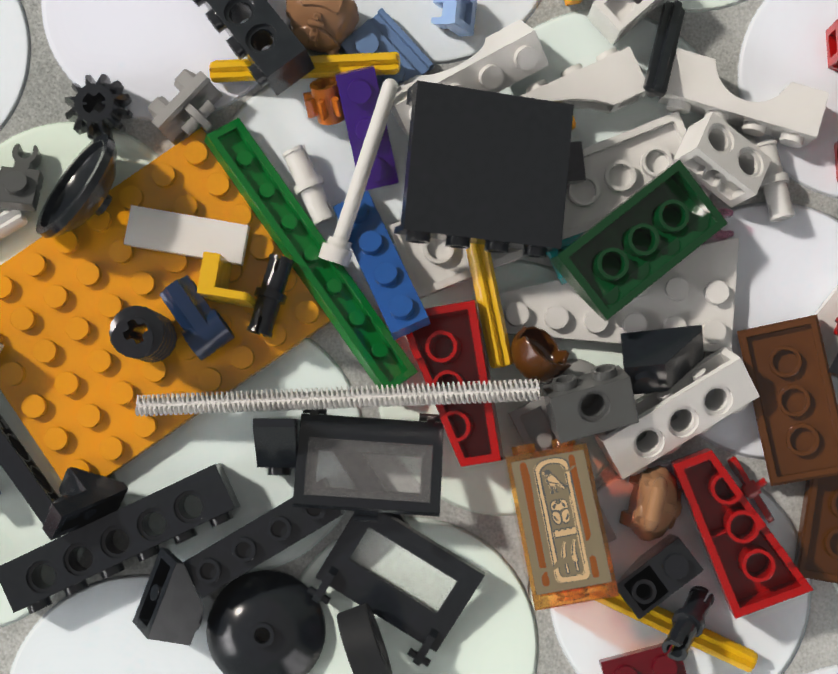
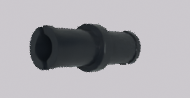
M277 254L269 255V262L261 287H256L254 296L258 298L247 331L272 338V331L280 305H284L287 299L284 291L291 268L294 265L292 259L281 256L279 259Z
M693 586L683 607L675 611L672 618L673 626L662 643V651L664 653L668 652L670 646L673 645L667 655L669 658L676 661L685 660L695 637H699L702 634L706 625L704 619L715 600L714 595L711 593L704 602L709 592L707 588Z

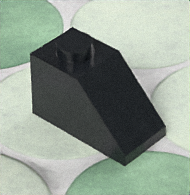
M702 325L621 333L624 371L630 376L634 395L670 390L704 359Z
M253 418L257 467H268L267 475H291L292 468H296L301 419Z
M161 547L132 622L147 639L190 646L195 632L201 626L205 608L184 563L168 548Z

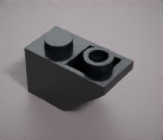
M669 534L638 557L613 586L636 617L641 619L704 571V569L678 536Z

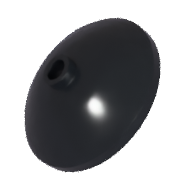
M107 134L99 135L68 166L51 191L40 212L36 224V232L44 238L58 237L79 228L94 214L100 216L107 209L112 200L109 191L116 176L117 149L114 139Z
M276 570L249 572L229 583L215 599L210 609L206 626L209 651L223 674H308L320 657L326 636V622L320 602L316 603L311 600L313 596L307 593L309 587L295 576ZM260 627L268 629L270 639L260 641L256 636V630Z

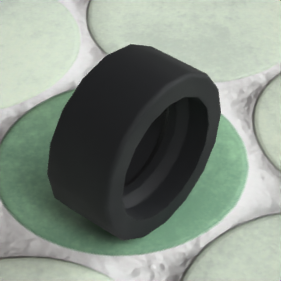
M365 603L338 613V628L353 674H392L387 650L369 604Z

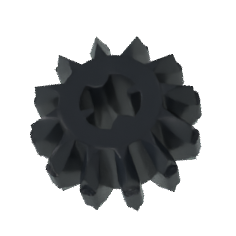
M101 74L97 82L91 75H85L86 85L84 87L77 83H72V89L77 94L76 96L64 97L65 103L72 107L65 113V116L70 122H75L73 129L79 135L87 132V137L92 141L101 133L107 134L113 139V128L120 132H125L126 127L120 121L121 119L133 118V113L125 108L132 102V98L128 93H123L124 86L120 81L117 80L111 83L110 78L106 74ZM97 103L105 106L100 113L93 109Z

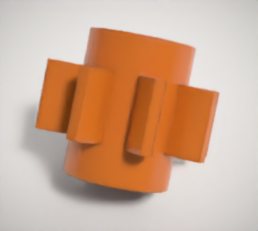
M336 77L318 78L310 83L311 92L303 93L308 118L317 116L318 123L321 125H334L342 122L345 117Z

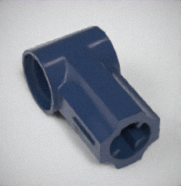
M188 275L175 280L159 294L182 327L183 331L181 333L201 361L235 338L233 332L215 308L212 310L205 298L197 293V286Z

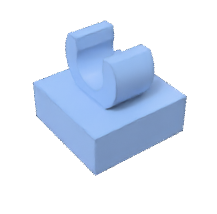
M433 0V3L443 8L441 17L431 18V23L441 29H449L460 37L473 36L477 0Z

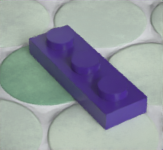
M374 65L335 74L355 167L380 94ZM387 124L365 190L399 183Z

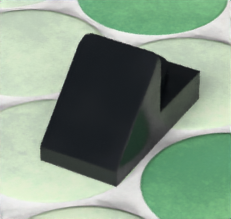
M74 467L68 468L59 487V492L62 496L50 505L49 513L42 527L43 531L50 540H54L118 510L128 487L124 482Z

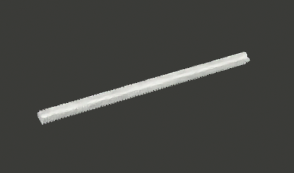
M535 378L534 382L532 379H529V382H527V379H524L522 383V380L519 379L517 383L516 379H514L513 383L511 380H508V384L506 380H503V384L501 380L498 381V384H496L495 380L493 384L488 380L487 384L483 381L482 385L480 381H478L477 385L475 381H473L472 385L470 381L467 382V385L463 381L462 385H460V382H457V386H455L454 382H452V386H450L449 382H447V386H445L444 382H442L441 386L437 382L436 387L434 383H432L431 387L429 383H427L426 387L424 383H422L421 387L417 383L416 387L412 384L411 388H409L408 384H406V388H404L403 384H401V388H399L398 384H396V388L391 384V388L386 385L385 389L383 385H381V389H379L378 385H376V389L373 388V385H371V389L366 385V389L361 386L360 390L358 386H356L355 390L353 386H351L350 390L347 386L343 390L341 386L340 390L336 387L335 391L333 387H331L330 391L328 387H326L325 391H323L322 387L320 391L315 387V391H313V388H310V392L308 388H305V392L302 388H300V392H298L297 388H295V392L290 388V392H288V389H285V393L283 389H280V393L277 389H275V393H273L272 389H270L271 393H268V390L265 389L266 393H263V390H261L260 394L259 390H256V394H254V390H251V394L247 390L246 394H244V391L241 390V394H239V391H236V395H234V391H231V395H229L228 391H226V395L222 391L221 395H219V392L216 391V395H214V392H211V396H209V392H206V396L203 392H201V396L198 392H196V396L192 392L191 396L190 393H186V397L185 393H181V397L178 393H176V397L173 393H171V397L168 393L166 396L165 394H157V398L156 394H152V398L149 394H147V398L146 395L142 394V398L141 395H137L135 414L136 416L140 414L142 417L144 414L145 416L149 414L150 416L154 414L155 416H158V414L160 416L163 414L167 416L168 413L169 415H173V413L174 415H178V413L179 415L183 413L184 415L188 413L191 415L193 413L211 414L212 412L214 414L217 412L232 413V411L233 413L237 411L238 413L242 411L245 413L247 410L248 412H252V410L253 412H257V410L258 412L262 410L263 412L267 410L270 412L272 410L287 411V409L288 411L292 409L295 411L297 409L315 410L317 408L320 410L322 408L340 409L342 407L345 409L347 407L441 405V403L450 405L451 403H482V401L487 403V400L488 403H492V400L495 403L497 401L501 403L508 400L509 402L513 400L517 402L518 399L522 402L523 398L524 401H528V398L530 401H533V399L538 401L540 399V380L538 382L537 378Z

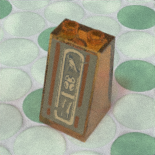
M556 438L551 440L552 447L536 450L535 443L512 446V454L504 455L528 595L535 611L619 596L589 452L585 442L576 443V440L560 444Z

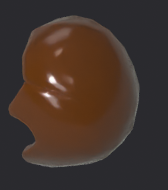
M524 326L517 332L511 342L510 351L513 364L527 379L534 381L537 378L538 382L540 380V383L551 382L571 366L569 362L566 363L569 352L559 350L556 341L545 330L534 326Z

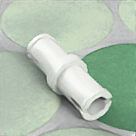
M768 140L755 144L757 148L772 159L759 190L764 191L770 222H779L796 216L787 183L790 182L787 172H783L777 141Z
M305 144L295 146L282 153L296 183V186H294L296 195H301L313 224L317 226L335 218L336 214L322 187L325 183L322 175H317L306 151Z

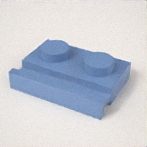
M383 8L340 45L345 54L399 53L401 60L399 73L395 75H376L379 91H381L383 82L388 78L395 79L399 85L416 75H425L434 68V64Z

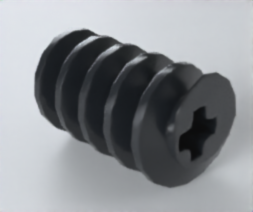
M131 306L124 308L116 314L110 325V341L116 351L126 357L154 363L163 361L171 355L176 347L177 334L175 326L167 317L147 307Z

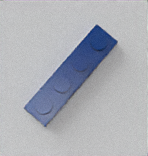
M366 191L364 192L348 242L352 243L351 249L393 340H396L431 323L369 192ZM344 201L332 206L338 220Z

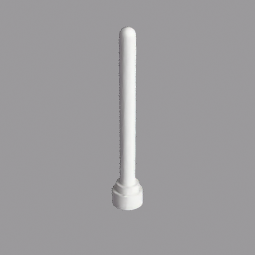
M388 78L382 84L333 237L329 236L327 243H322L319 258L349 267L353 251H350L352 243L348 241L398 90V83L395 79Z

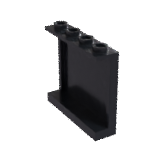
M419 80L409 87L406 105L412 106L401 225L395 227L394 234L406 235L407 242L430 244L431 238L446 240V247L459 249L470 248V243L485 245L484 251L491 253H508L509 248L522 249L523 256L531 258H547L548 252L561 249L574 105Z

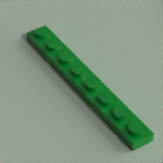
M237 118L207 134L204 142L284 256L294 261L293 269L373 383L378 385L379 389H381V385H383L384 389L386 385L391 388V384L396 388V384L399 386L413 377L418 371L397 341L393 340L390 331L344 266L318 257L322 243L327 242L242 121Z

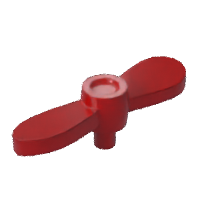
M735 456L727 460L728 464L743 484L740 489L748 500L754 499L768 523L774 521L772 513L759 495L762 493L760 489L768 484L764 478L757 482L753 479L750 480Z

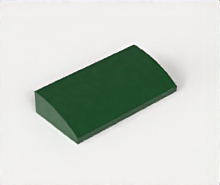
M678 160L552 257L550 261L576 293L604 321H607L726 226L728 222L683 163Z

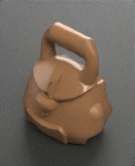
M286 0L285 11L290 20L291 31L303 46L309 50L326 53L327 55H338L341 49L340 45L349 35L353 34L359 22L358 7L353 0Z
M658 465L647 468L640 474L630 476L629 482L634 486L628 510L621 511L619 523L631 528L632 532L640 540L647 542L662 537L668 529H672L682 510V492L678 488L676 477L667 467Z

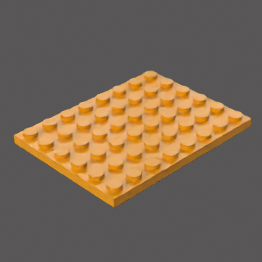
M202 127L109 191L112 200L100 216L94 214L79 228L58 237L44 238L42 236L0 265V343L4 345L0 353V390L61 480H63L67 469L70 467L109 477L199 414L193 413L189 415L188 413L184 415L183 413L179 415L178 413V415H174L173 413V415H169L168 413L167 416L164 414L162 416L160 414L158 416H155V414L153 416H150V414L148 416L144 414L142 417L140 414L136 416L137 395H141L142 398V394H144L147 398V394H149L152 398V394H156L157 398V394H165L166 396L168 393L171 397V393H173L176 397V393H178L181 397V393H185L186 397V393H190L191 396L193 392L196 396V392H198L201 396V392H203L206 396V392H209V396H211V392H214V395H216V391L219 392V395H221V391L226 395V391L230 393L331 322L292 267L284 291L287 299L284 305H280L272 331V338L247 331L254 308L213 302L205 298L212 310L215 308L222 316L235 338L202 361L184 339L181 333L183 331L182 327L159 294L172 282L186 275L198 287L202 259L126 246L124 239L131 205L249 225L250 231L243 266L232 264L228 289L247 292L256 300L258 298L254 296L256 287H261L269 262V255L277 254L279 259L281 256H284L204 142L207 134ZM142 306L167 317L175 326L177 334L176 347L171 355L163 361L151 363L126 357L116 351L110 341L109 330L111 322L117 313L127 307Z

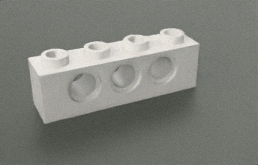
M722 347L700 361L670 390L645 394L636 399L638 423L594 434L593 436L609 465L624 480L629 476L640 474L647 468L648 464L663 455L676 452L681 447V444L694 436L707 433L717 422L730 414L743 411L750 402L760 396L741 357ZM714 389L713 395L705 401L706 395ZM681 410L679 416L671 421L673 414ZM647 431L646 436L641 441L636 442L638 436L642 432Z

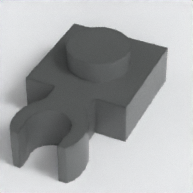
M16 144L12 150V157L15 161L14 166H1L0 208L36 212L44 177L41 170L35 169L40 165L42 156L38 147L34 145L32 155L22 158L23 150L20 144Z

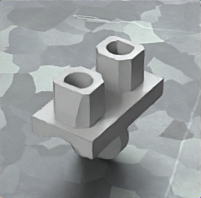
M184 69L175 78L174 86L180 92L170 102L161 96L157 97L148 106V111L154 118L151 122L174 145L185 134L190 136L198 126L202 127L207 133L213 128L206 118L216 109L214 104L223 95L202 71L195 74Z

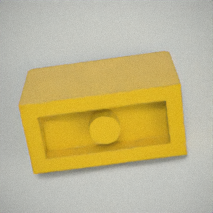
M204 251L197 293L209 301L255 308L257 300L247 292L228 289L232 264L221 254Z

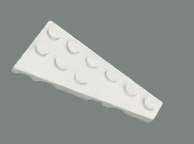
M739 237L699 246L607 321H604L576 293L569 283L561 285L559 279L499 293L508 335H516L524 326H534L545 330L553 339L622 345L621 333L702 325L704 352L714 353L722 347L731 351Z

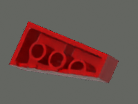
M470 300L424 308L431 324L407 334L406 337L412 354L424 377L425 384L429 383L431 387L432 383H434L436 387L437 382H439L440 386L442 382H444L445 386L449 382L450 386H452V382H454L455 386H457V382H460V385H462L464 381L465 385H467V382L470 381L472 385L473 381H475L477 385L478 381H480L482 385L483 381L486 384L488 380L491 381L486 344L477 302ZM487 400V403L482 401V403L472 402L471 404L451 403L449 405L446 403L444 405L441 403V405H435L461 467L504 460L496 405L493 400L492 403H488Z
M704 448L670 461L729 610L735 619L814 590L711 449Z

